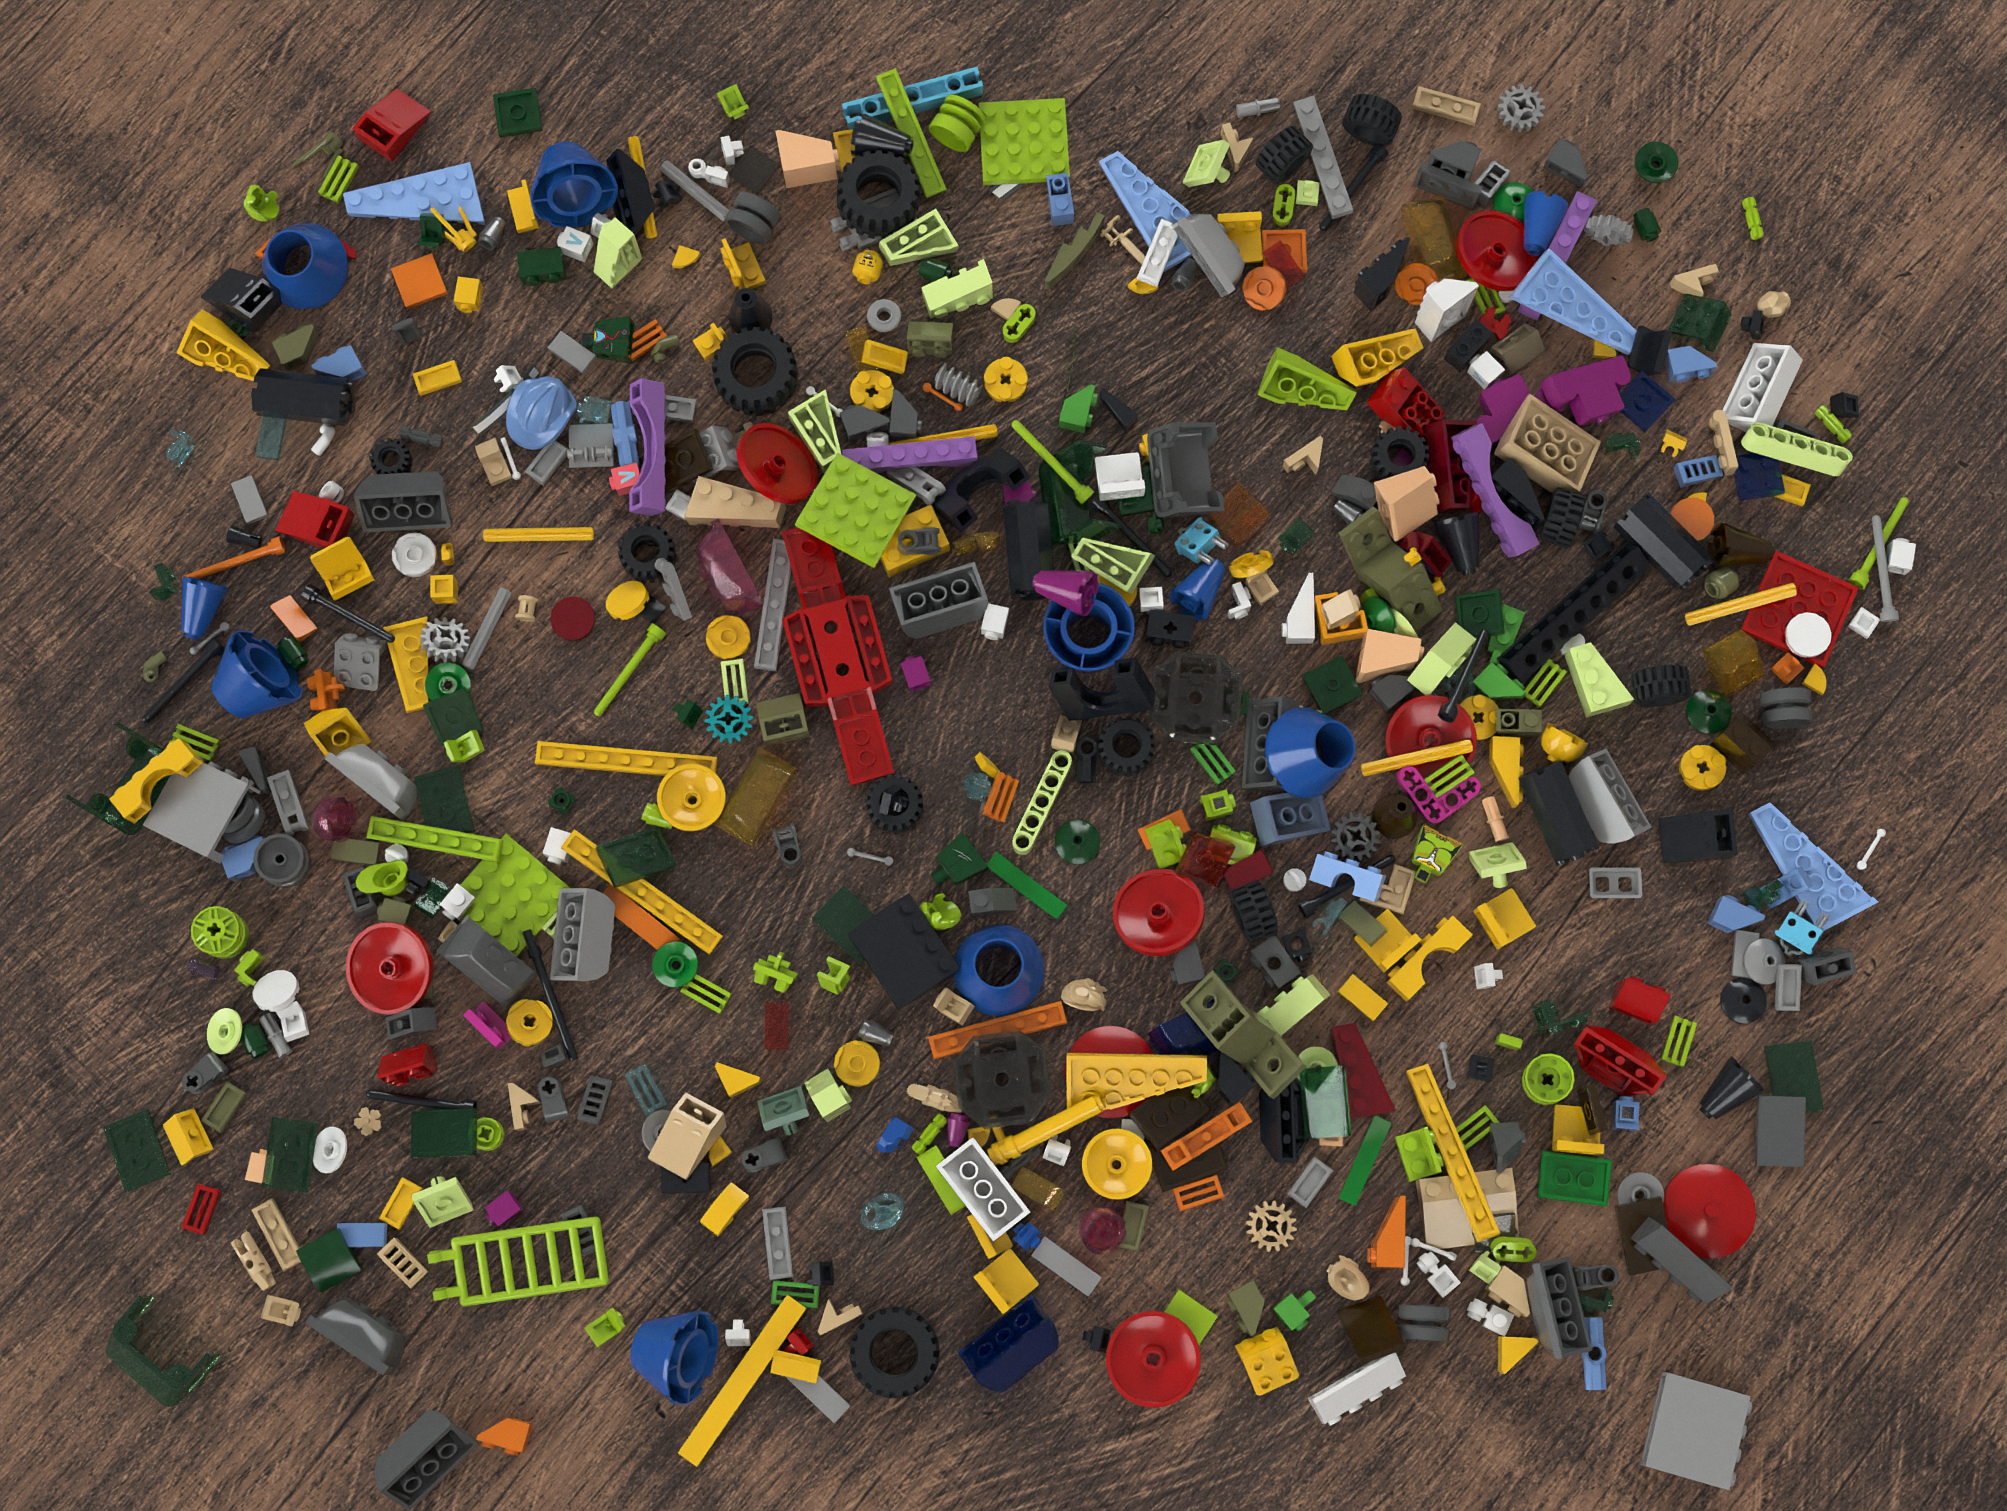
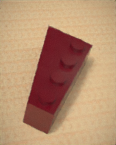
M1440 420L1425 426L1429 448L1430 473L1434 474L1437 483L1434 486V491L1439 498V504L1437 505L1438 513H1455L1468 509L1470 506L1472 480L1469 479V474L1463 469V461L1454 450L1451 437L1477 425V421Z
M1356 1023L1332 1027L1330 1034L1335 1059L1338 1064V1076L1347 1121L1395 1112L1396 1109Z

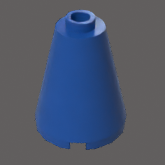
M1536 191L1526 196L1524 201V249L1532 256H1539L1547 250L1568 210V202L1559 195L1552 193V197L1544 196L1545 192Z
M1215 558L1211 565L1205 562L1202 563L1170 592L1169 598L1173 606L1177 603L1181 607L1179 612L1186 615H1194V620L1201 621L1202 618L1206 620L1210 615L1225 574L1224 564Z
M183 576L181 631L185 632V637L198 640L199 636L204 637L227 593L228 587Z

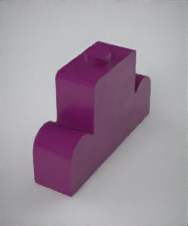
M1621 355L1550 375L1540 385L1548 403L1552 407L1562 408L1569 403L1579 426L1593 422L1602 424L1624 409V404L1618 390L1629 383L1631 374L1624 356Z
M1519 374L1504 381L1503 379L1494 381L1490 384L1491 387L1482 390L1478 398L1485 415L1480 416L1476 421L1477 424L1483 423L1492 442L1491 448L1498 446L1505 430L1527 395L1530 394L1522 376ZM1539 389L1534 397L1559 414L1563 413V408H1554L1548 403L1543 389Z

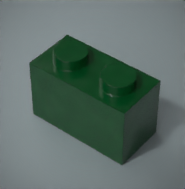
M561 247L517 252L519 277L523 285L536 286L541 282L558 283L566 279L564 254Z

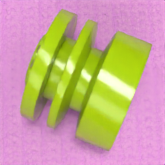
M948 95L944 100V104L940 106V113L936 114L930 123L929 132L944 146L958 152H967L975 139L974 134L980 131V126L984 124L986 116L969 100L957 95Z
M214 906L200 911L194 918L191 926V937L194 944L201 951L220 959H226L240 954L246 947L249 939V928L245 920L229 909ZM218 928L221 929L220 932H217L216 934L213 933L214 930H218Z
M1542 1054L1534 1058L1526 1066L1522 1075V1086L1526 1095L1535 1103L1542 1105H1551L1563 1100L1571 1092L1575 1081L1574 1072L1569 1062L1555 1054ZM1542 1075L1545 1077L1551 1076V1086L1549 1084H1542L1544 1080Z

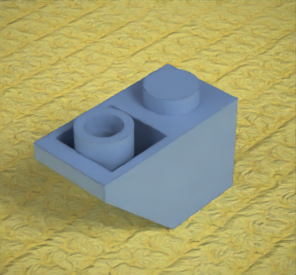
M1068 173L1047 175L1046 181L1052 226L1073 224L1074 209Z
M351 345L341 347L334 354L328 357H321L311 365L317 375L347 378L349 381H355L367 375Z
M1691 346L1667 350L1664 360L1669 382L1677 381V383H1682L1697 376L1698 379L1707 378L1717 368L1716 362Z
M259 835L253 836L246 843L229 845L224 848L225 851L220 852V854L224 855L222 864L228 879L235 882L256 873L253 861L254 853L259 843L265 839L264 837H259Z
M1726 895V897L1722 896L1717 900L1707 924L1726 933H1731L1764 920L1766 915L1761 914V910L1751 905L1746 907L1740 904L1737 898Z

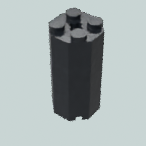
M260 368L254 376L253 382H258L257 388H252L251 398L252 410L257 412V416L345 426L349 422L350 414L355 413L356 403L352 401L355 383L347 378Z
M1650 493L1642 497L1626 512L1625 517L1621 518L1614 526L1630 544L1640 548L1646 560L1676 590L1680 588L1684 591L1714 562L1711 559L1713 556Z
M1034 498L1029 500L1030 502L1023 503L1019 500H1011L1007 502V507L1003 508L1011 599L1014 600L1015 595L1020 597V601L1046 599V597L1035 591L1033 578L1041 570H1054L1048 504H1044L1041 498Z
M1561 759L1519 776L1518 779L1556 866L1568 862V858H1571V861H1575L1584 857L1585 851L1590 853L1599 849V845Z

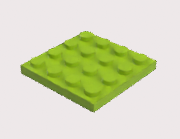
M1065 98L979 103V109L986 116L984 124L980 126L983 186L1047 182V175L1068 173L1070 181Z
M837 453L798 517L795 526L875 568L915 500L916 494Z
M505 834L501 838L503 845L499 863L482 860L460 885L476 898L462 917H470L508 950L519 957L528 947L522 932L531 929L534 938H536L543 930L542 927L558 909L559 890L570 889V887L508 834Z

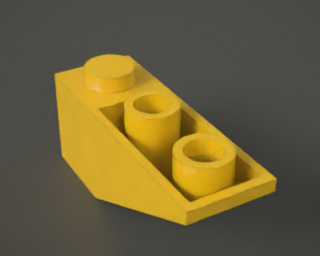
M1493 736L1489 740V764L1511 808H1516L1519 802L1523 800V789H1519L1518 778L1523 775V766H1520V758H1523L1524 746L1520 744V737Z

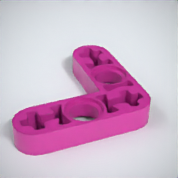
M1406 766L1400 768L1396 774V779L1423 819L1429 823H1439L1476 796L1481 788L1479 780L1470 776L1436 798L1414 767ZM1404 772H1412L1410 779L1413 783L1419 782V784L1413 786L1409 780L1404 781ZM1466 782H1473L1474 785L1471 787L1473 790L1472 792L1467 790L1464 791L1461 795V793H1459L1456 790V788H1458V790H1463L1467 787ZM1419 788L1424 789L1426 792V798L1423 801H1418L1415 797V792ZM1450 793L1454 794L1457 798L1454 806H1449L1446 803V797ZM1429 803L1432 809H1437V818L1429 817L1431 814L1430 809L1425 806L1422 808V805Z

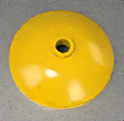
M685 764L671 770L661 781L657 792V804L661 815L671 826L682 831H699L711 826L722 814L726 801L725 789L718 775L711 769L698 764ZM690 798L697 799L695 804L688 803Z
M1110 1129L1099 1133L1088 1143L1082 1158V1170L1089 1186L1099 1195L1109 1199H1126L1137 1194L1148 1182L1152 1171V1158L1147 1145L1138 1135L1124 1129ZM1113 1161H1119L1121 1167L1114 1169L1112 1167Z

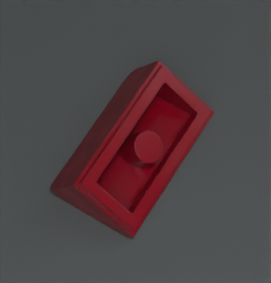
M1261 849L1223 869L1222 872L1232 890L1273 873V867Z

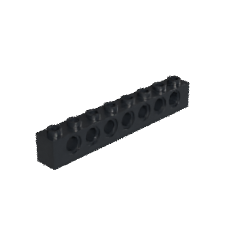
M1629 543L1622 545L1496 658L1509 672L1507 676L1512 680L1516 678L1520 683L1529 679L1534 671L1543 666L1554 653L1560 651L1564 644L1572 637L1578 635L1584 626L1592 622L1604 608L1609 607L1612 601L1624 593L1634 581L1641 578L1644 572L1651 566L1640 548Z

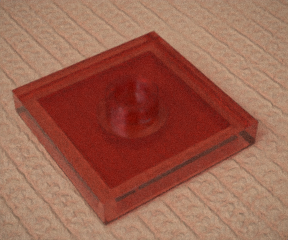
M1193 832L1175 872L1177 875L1216 887L1235 846L1231 843Z

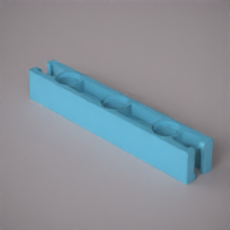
M978 67L904 86L908 98L916 97L918 99L915 102L910 101L915 114L940 107L944 104V100L948 95H957L965 99L983 95L982 80L979 81ZM974 80H975V82H978V84H973V85H968V86H965V85H964V84L969 83V82L974 81ZM958 86L959 89L951 90L950 87ZM882 93L842 104L848 130L854 129L856 120L862 119L860 116L850 119L848 115L864 113L882 122L893 120ZM871 108L876 109L874 113L866 112Z

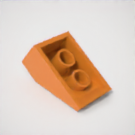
M1406 1196L1394 1198L1371 1243V1248L1367 1249V1263H1371V1268H1405Z

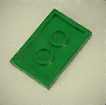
M1541 1151L1537 1198L1608 1207L1612 1160Z

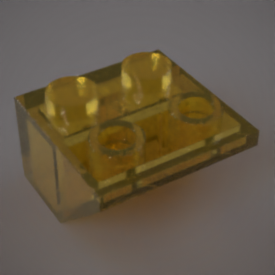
M1742 630L1703 650L1707 668L1726 697L1765 676L1756 641Z

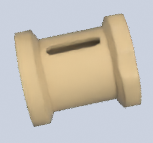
M519 595L520 605L515 618L524 622H535V605L539 599L533 596Z

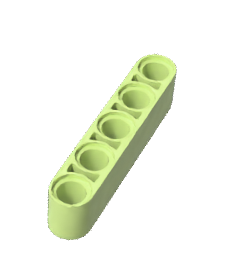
M1759 422L1753 423L1741 440L1742 446L1750 452L1832 476H1840L1853 458L1851 452L1844 447Z
M1060 750L1053 754L1015 832L1012 845L1017 854L1026 855L1032 850L1072 765V758L1066 751ZM1058 758H1065L1068 764L1065 767H1058L1055 761ZM1048 778H1055L1058 784L1055 787H1048L1045 782ZM1039 798H1045L1048 801V805L1041 808L1037 806L1036 801ZM1029 818H1035L1039 824L1035 828H1030L1027 826L1026 821ZM1025 838L1028 840L1029 845L1026 848H1019L1016 844L1017 840Z

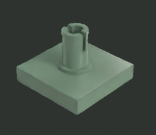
M801 1086L757 1101L765 1131L782 1126L784 1134L791 1135L790 1125L793 1134H795L799 1130L796 1120L809 1116Z

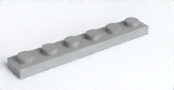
M1311 96L1293 102L1303 135L1313 144L1310 156L1332 219L1353 213V208L1315 97Z

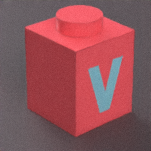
M637 462L611 469L612 477H609L611 488L616 490L619 496L629 494V490L634 486L640 475Z

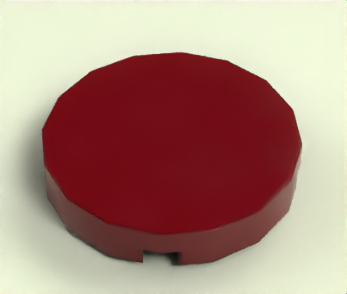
M572 596L556 603L552 609L550 621L553 630L559 637L574 642L583 640L590 635L596 622L593 608L586 600Z

